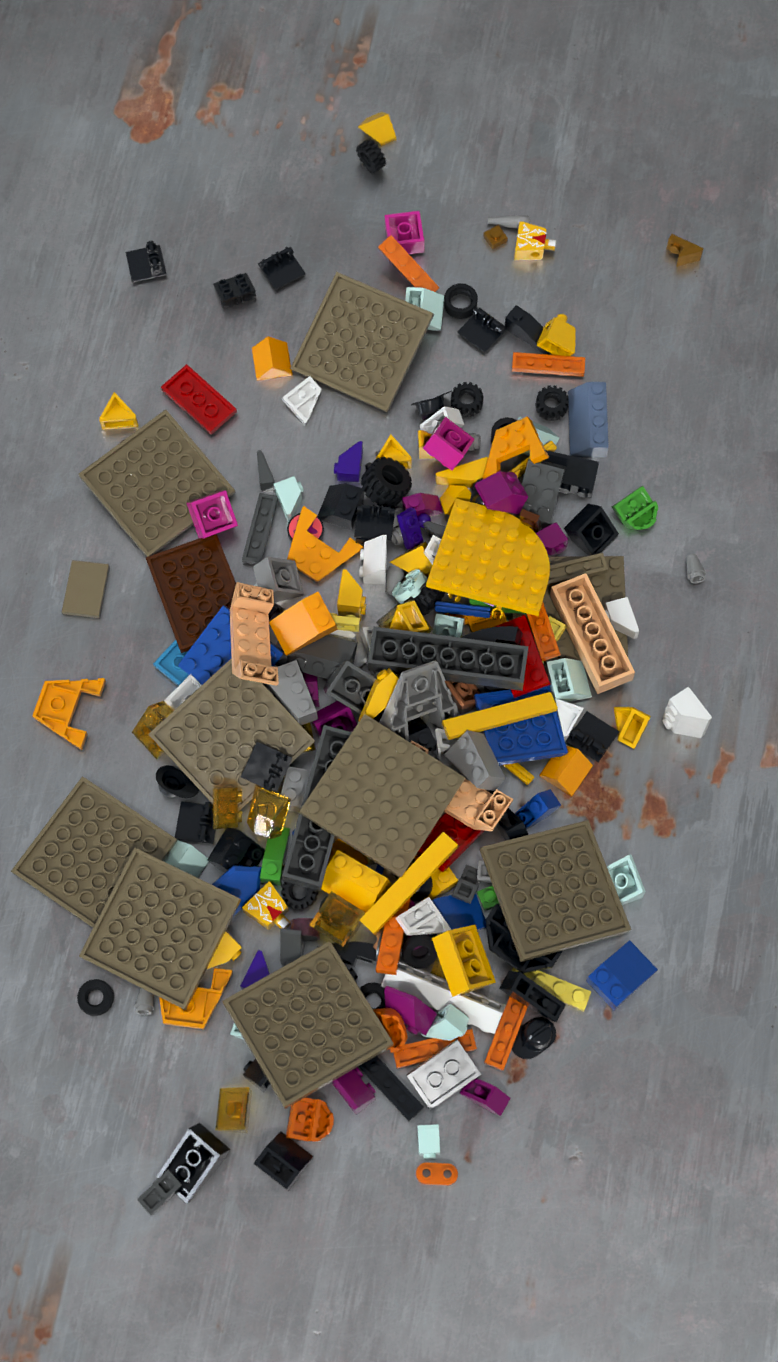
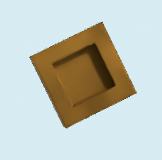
M499 225L485 231L483 237L492 249L508 241V237Z

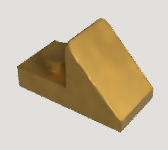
M671 234L667 244L668 250L674 254H679L676 266L700 261L704 248L674 234Z

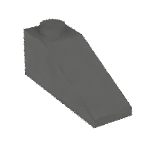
M281 928L280 961L282 965L286 966L304 954L305 942L302 931Z

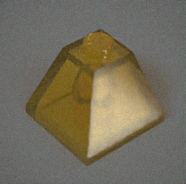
M257 785L247 819V824L252 832L267 839L281 836L291 799Z

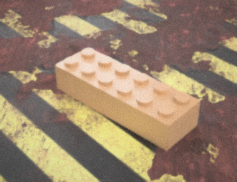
M582 574L552 586L550 597L562 622L566 624V630L597 694L632 681L635 671L587 574Z

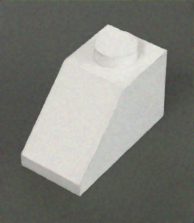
M444 406L420 424V428L432 434L445 417L460 428L464 426V422L459 409Z
M628 597L606 602L604 610L613 628L633 639L638 638L639 628Z

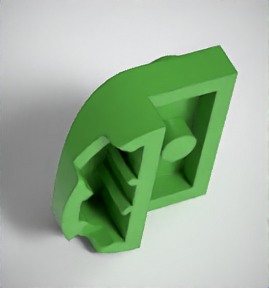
M640 486L612 506L621 523L632 530L647 529L657 520V502L652 501L643 486Z

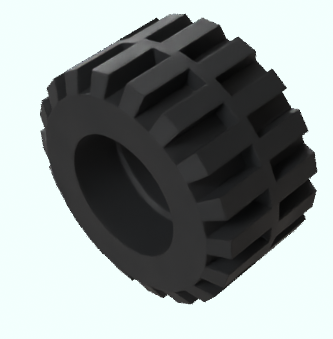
M381 457V459L377 458L362 475L361 485L363 486L362 490L366 492L367 498L371 499L370 501L377 503L380 507L382 505L383 507L391 506L393 508L411 490L412 479L409 476L408 470H405V467L400 465L397 460L394 461L392 458Z

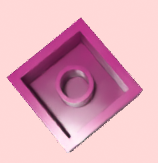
M420 211L385 215L387 238L392 235L408 254L424 253V235Z
M445 417L434 430L423 449L452 471L465 456L475 439Z
M221 490L186 503L198 538H206L238 526L226 490Z

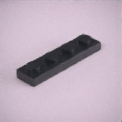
M378 1056L358 1066L408 1122L424 1108Z

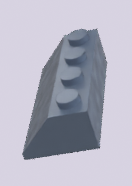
M587 382L568 391L570 456L606 458L609 448L606 382Z

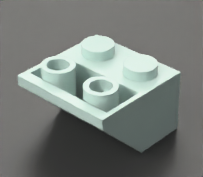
M407 287L405 301L434 314L427 330L441 331L444 295L426 288Z
M563 658L546 662L545 670L550 681L549 686L554 700L571 702L592 697L582 661Z

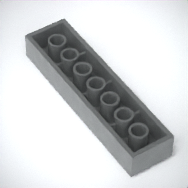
M373 627L368 669L369 671L381 672L384 669L390 668L395 674L401 675L403 671L436 660L446 681L523 691L528 646Z
M327 725L323 726L302 806L352 732ZM300 813L281 881L320 891L335 836Z

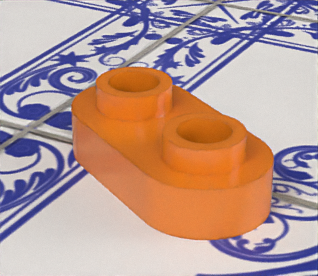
M422 1163L416 1170V1177L424 1185L450 1186L456 1182L458 1171L454 1165L448 1163ZM425 1169L431 1172L429 1177L423 1176L422 1172ZM449 1170L452 1174L451 1177L445 1178L443 1175L444 1171Z

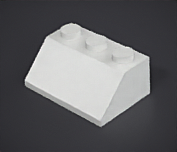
M687 687L669 699L662 721L665 727L671 729L675 734L702 738L712 717L692 690Z

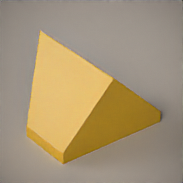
M379 112L372 115L358 126V128L378 141L381 146L396 140V135L387 113Z
M114 392L99 418L102 430L139 427L136 415Z
M390 434L376 459H381V457L392 458L394 461L397 460L400 465H403L405 469L412 468L411 456Z
M448 486L439 499L445 514H451L456 498L470 502L471 492L466 486Z
M425 541L390 561V563L408 573L419 569L426 576L429 575L432 564L424 554L428 545Z
M415 600L397 605L390 629L420 633L429 631V627Z
M614 707L616 728L619 731L617 740L635 749L651 716L634 707Z

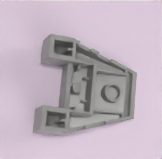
M436 660L401 672L379 721L380 724L409 741L408 721L429 714L430 722L438 728L444 729L442 726L443 720L458 716L457 705L452 700L450 689L446 686V680Z

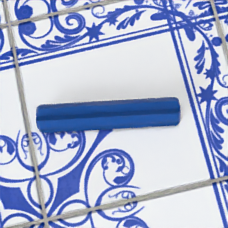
M436 601L435 603L436 612L490 618L491 615L490 607Z

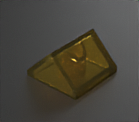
M249 1087L220 1088L216 1131L248 1133L252 1091Z

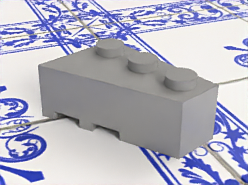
M297 660L279 666V684L277 686L263 684L269 688L275 698L281 702L284 708L300 725L317 720V711Z
M467 730L444 754L479 789L495 791L506 779L484 733Z

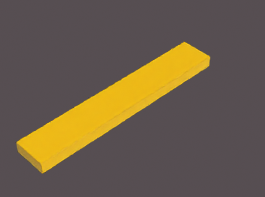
M551 692L446 719L442 721V726L448 740L461 737L467 730L474 732L489 730L556 712L558 707Z
M443 832L404 872L403 876L365 913L360 922L375 935L459 847L458 844Z

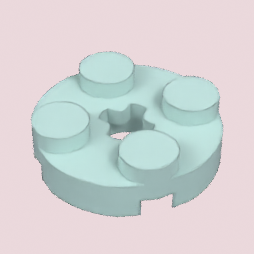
M419 569L409 572L404 576L406 580L403 583L399 581L394 587L392 595L400 604L404 603L411 596L415 598L420 594V587L428 578Z

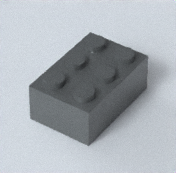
M529 458L522 486L529 497L522 509L539 515L540 521L551 524L566 466L547 461L534 464Z

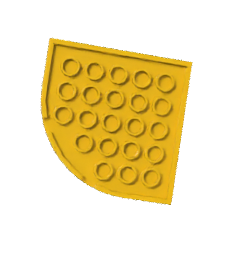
M456 498L426 587L539 616L550 576L549 557L538 535L529 526L522 524V521L507 512L487 509L485 505Z

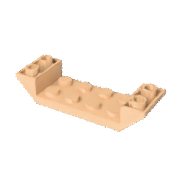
M237 582L230 607L232 674L240 679L277 686L279 684L278 667L271 666L268 615L274 606L273 590Z
M414 741L410 742L428 754V749ZM465 779L444 812L474 830L493 831L513 802V798L497 789L491 794L484 789L477 788L469 780Z

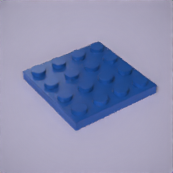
M225 605L221 607L178 664L182 670L189 675L191 674L201 685L231 659L230 609ZM270 641L271 666L274 667L284 652Z
M548 685L514 698L510 689L475 694L474 700L477 711L548 693L551 690ZM557 711L482 731L499 766L561 757L568 753Z

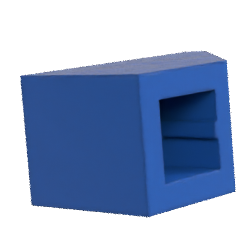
M550 789L537 793L515 814L523 821L527 830L549 817L561 804Z

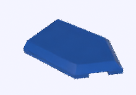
M233 865L211 884L241 899L233 917L260 890L261 866L245 867Z

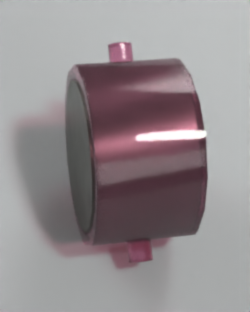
M296 918L290 921V929L302 931L304 941L320 939L319 920Z

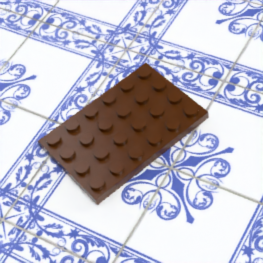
M217 534L206 538H199L145 557L181 653L190 650L223 605L229 609L231 607L236 582Z

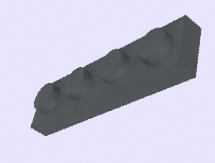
M259 493L242 562L256 565L262 561L278 496Z

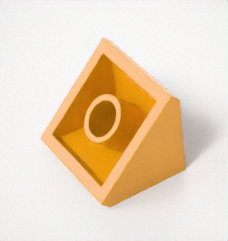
M268 336L252 347L257 381L292 376L287 342Z
M566 746L568 753L561 757L551 758L539 776L572 797L593 767V764L579 749Z

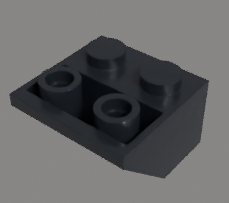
M227 827L207 861L225 873L233 865L257 866L265 853V849L242 831Z
M280 1131L253 1164L289 1192L314 1156L292 1139L286 1138V1135Z

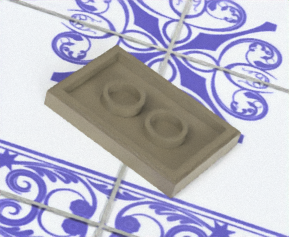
M72 560L62 614L100 618L110 568L109 564Z

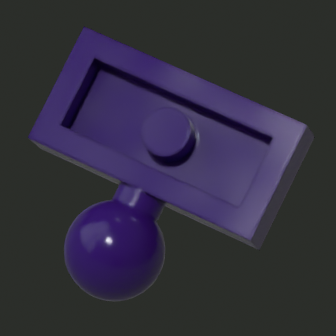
M411 507L398 514L397 518L405 549L411 550L423 543L420 527L424 528L423 523L426 521L431 522L430 516L422 513L417 517L415 508Z

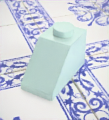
M294 476L274 483L275 493L278 496L288 523L295 515L302 501L301 492H304L301 482H297Z
M449 1004L437 1012L427 1035H421L452 1041L466 1033L469 1017L452 1004Z
M439 1124L418 1125L419 1156L423 1155V1159H434L436 1155L440 1154Z

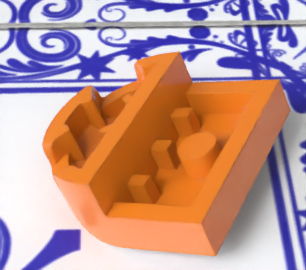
M392 1008L373 1009L394 1043L387 1050H390L391 1053L398 1051L407 1042L408 1038L402 1017Z
M305 1097L291 1105L286 1138L314 1142L320 1141L332 1130L334 1117L327 1104L320 1099Z

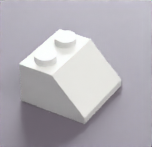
M381 535L364 542V549L360 550V560H364L363 566H360V577H363V584L386 585L387 535Z

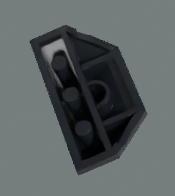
M497 903L485 919L489 950L522 974L552 968L563 952L562 950L521 962L502 909Z

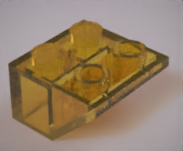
M164 701L148 706L132 731L135 737L156 759L160 758L165 752L148 734L173 712Z

